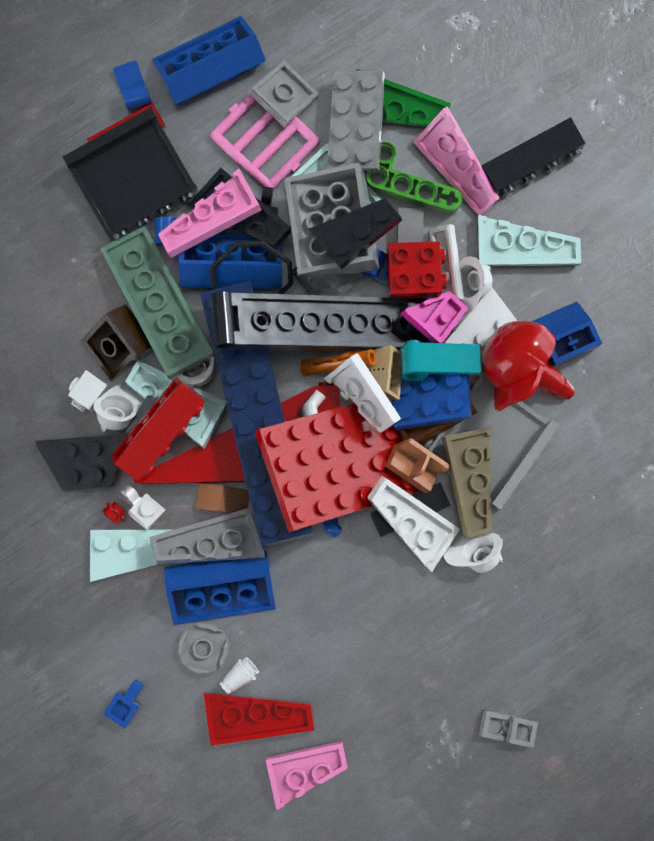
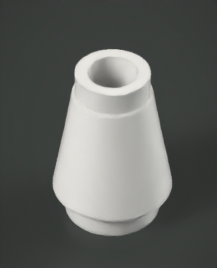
M249 658L239 659L220 682V685L226 693L231 694L255 680V676L259 671Z

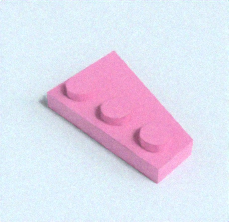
M342 741L265 758L276 810L284 807L291 800L306 794V791L318 784H322L348 769Z

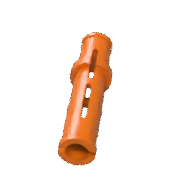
M372 349L359 352L349 350L340 355L304 359L301 361L300 367L302 374L305 376L331 372L357 353L366 366H374L376 364V355Z

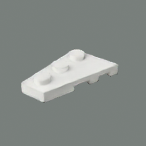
M358 353L351 356L324 378L329 384L334 383L342 390L340 395L345 400L351 399L358 406V412L380 433L401 419Z

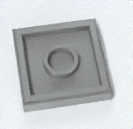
M284 60L252 86L248 92L284 127L310 106L320 95Z

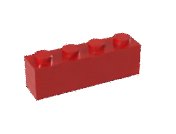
M176 376L111 455L113 463L138 482L142 477H147L153 470L155 461L169 451L170 443L174 438L180 437L184 433L188 421L202 411L205 400L198 392Z

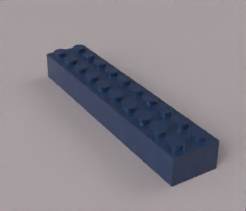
M251 281L202 292L200 296L261 546L265 548L313 536L311 526L288 532L255 435V431L285 422L268 351L217 349L214 344L211 294L216 292L254 293Z

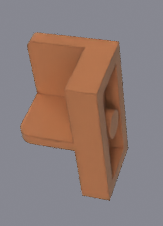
M409 438L394 445L385 467L422 492L428 493L431 491L437 475L447 471L450 465L415 440Z

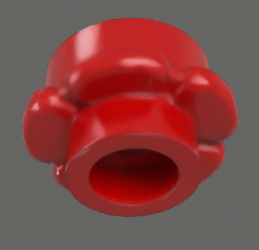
M113 502L112 505L106 503L102 513L115 525H118L121 520L125 521V518L122 516L125 511L116 502Z

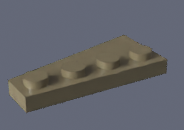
M492 426L442 437L447 463L450 465L449 473L464 538L492 532V499L490 498V485H492V474H490V459H492L490 435H492Z

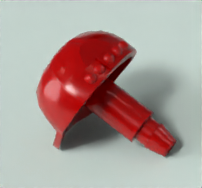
M531 321L508 322L500 326L484 345L481 353V366L487 379L494 386V408L498 412L531 397L537 387L545 393L552 392L553 395L566 400L574 395V387L565 377H562V373L547 363L554 351L556 338L542 324Z

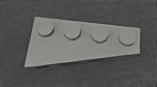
M250 508L149 537L157 564L265 558Z

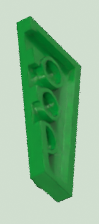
M384 79L382 122L427 127L444 108H450L451 103Z

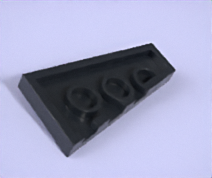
M220 167L187 205L194 209V204L202 198L204 200L215 192L214 188L221 182L225 184L232 176ZM256 198L261 211L234 224L231 228L258 241H264L277 249L292 232L291 227Z

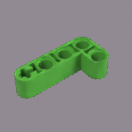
M381 142V151L389 152L391 158L389 160L380 159L379 172H367L366 183L376 194L444 215H453L458 212L462 203V196L457 189L394 170L396 148L390 142ZM379 174L384 178V181L381 184H374L370 180L371 176ZM397 182H404L407 184L408 189L400 192L396 190L394 185ZM427 189L432 193V197L423 199L420 197L419 191ZM437 193H440L439 201L436 203ZM448 197L453 198L451 206L446 205Z

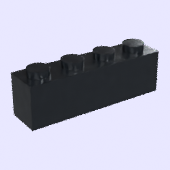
M570 117L482 165V168L496 193L506 196L516 190L515 186L519 183L524 182V184H528L537 179V174L543 170H546L548 173L559 167L560 161L566 158L570 161L581 155V150L586 142Z

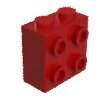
M440 241L388 243L386 251L389 298L437 297L442 294V290L446 289V274H441V264H445V250L440 249Z

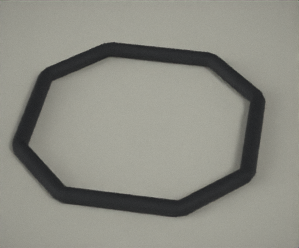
M264 241L236 242L210 266L211 289L215 290L217 289L215 268L237 247L262 246L287 264L288 283L277 294H284L293 285L291 260Z

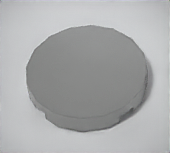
M197 623L182 633L178 641L177 653L187 670L196 674L207 675L217 671L224 665L229 655V642L225 633L219 627L211 623Z

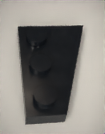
M384 198L309 228V231L342 270L399 224L402 218Z

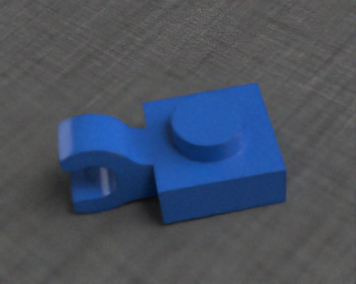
M135 679L125 695L118 691L103 715L126 728L140 707L134 700L144 684Z

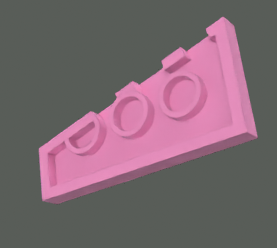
M239 168L232 173L233 177L225 184L221 182L214 188L215 192L207 199H200L194 204L195 208L188 214L183 213L158 234L170 258L261 211L260 205Z

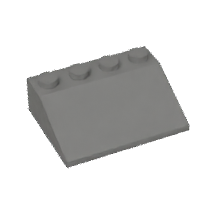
M359 162L284 178L298 276L356 274L379 269L376 243L341 270L309 231V228L370 204L365 172Z

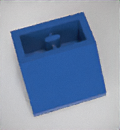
M577 301L531 321L545 326L556 338L554 351L548 360L549 364L553 367L590 352L603 344L591 318Z

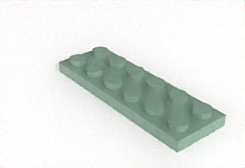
M146 226L100 248L168 379L215 356Z

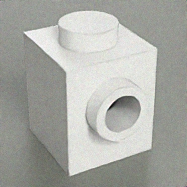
M86 370L80 379L76 377L68 388L70 390L68 396L73 399L71 404L81 412L87 409L92 413L94 402L109 390V386Z

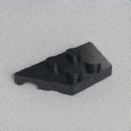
M129 433L35 441V444L62 491L112 487L116 482L119 467L113 463L111 455Z

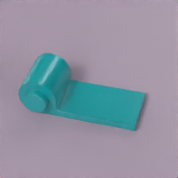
M409 340L400 347L402 379L406 381H421L426 379L429 374H481L479 344L421 343L418 340Z

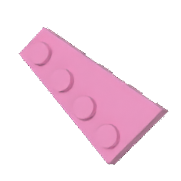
M444 108L413 143L453 188L461 193L462 198L478 215H483L497 202L499 196L449 108Z

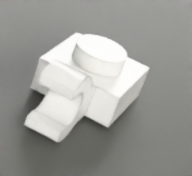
M127 485L121 491L122 495L120 498L132 507L128 515L145 530L148 531L164 515L165 509L147 493L140 498L136 490L130 485Z

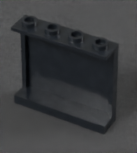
M152 107L62 156L109 239L114 237L117 240L129 234L128 229L135 225L138 228L146 225L151 221V216L158 212L160 216L173 209L172 204L179 200L182 203L187 202L195 197L194 192L197 191L196 184L191 179Z

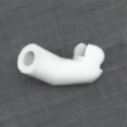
M315 390L303 405V417L318 413L317 408L326 398L318 390Z

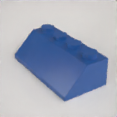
M239 16L153 58L152 61L175 104L190 100L192 96L202 91L211 90L215 85L225 80L234 79L241 72L258 67L266 59L255 33L244 18Z
M219 232L179 254L178 262L179 286L211 288L210 266L232 244L258 240L241 232ZM283 242L276 249L281 254H283ZM262 246L237 247L215 268L216 288L219 289L251 281L252 288L282 289L283 261Z
M264 551L265 558L202 561L164 567L165 590L173 624H185L276 609L267 551Z

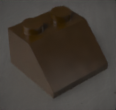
M126 304L106 313L81 340L111 381L132 367L137 360L140 361L152 349L137 318Z

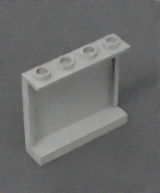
M483 373L481 377L475 375L470 382V398L478 413L472 415V419L464 420L439 434L436 440L434 438L430 439L424 447L447 462L442 437L492 426V435H490V448H492V459H490V474H492L490 498L492 499V507L499 511L560 425L553 420L548 421L522 401L510 405L500 412L495 410L494 386ZM448 469V470L445 471L444 473H446L448 476H450L449 469Z

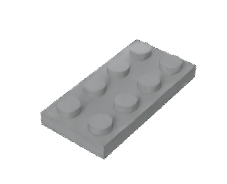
M383 70L333 72L328 169L359 162L364 172L380 171L385 78Z

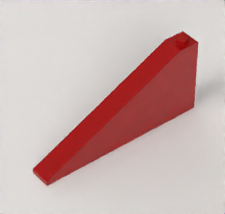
M319 382L318 386H313L282 402L285 422L303 417L302 407L315 390H318L326 397L317 408L318 413L340 407L339 387L334 386V383ZM233 428L211 438L205 449L197 445L154 467L147 477H142L139 482L134 479V484L246 482Z

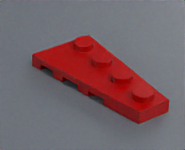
M203 693L211 746L314 731L312 709L309 703Z

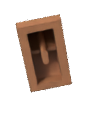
M199 483L196 509L229 514L248 508V490L225 485Z

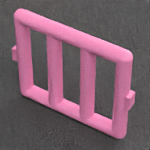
M248 94L239 104L235 103L229 109L230 114L210 133V138L259 185L270 187L274 190L291 171L295 173L301 167L300 162L319 144L320 139L296 117L250 162L240 152L274 119L268 111L234 145L222 136L256 102ZM298 131L307 142L268 179L258 169Z

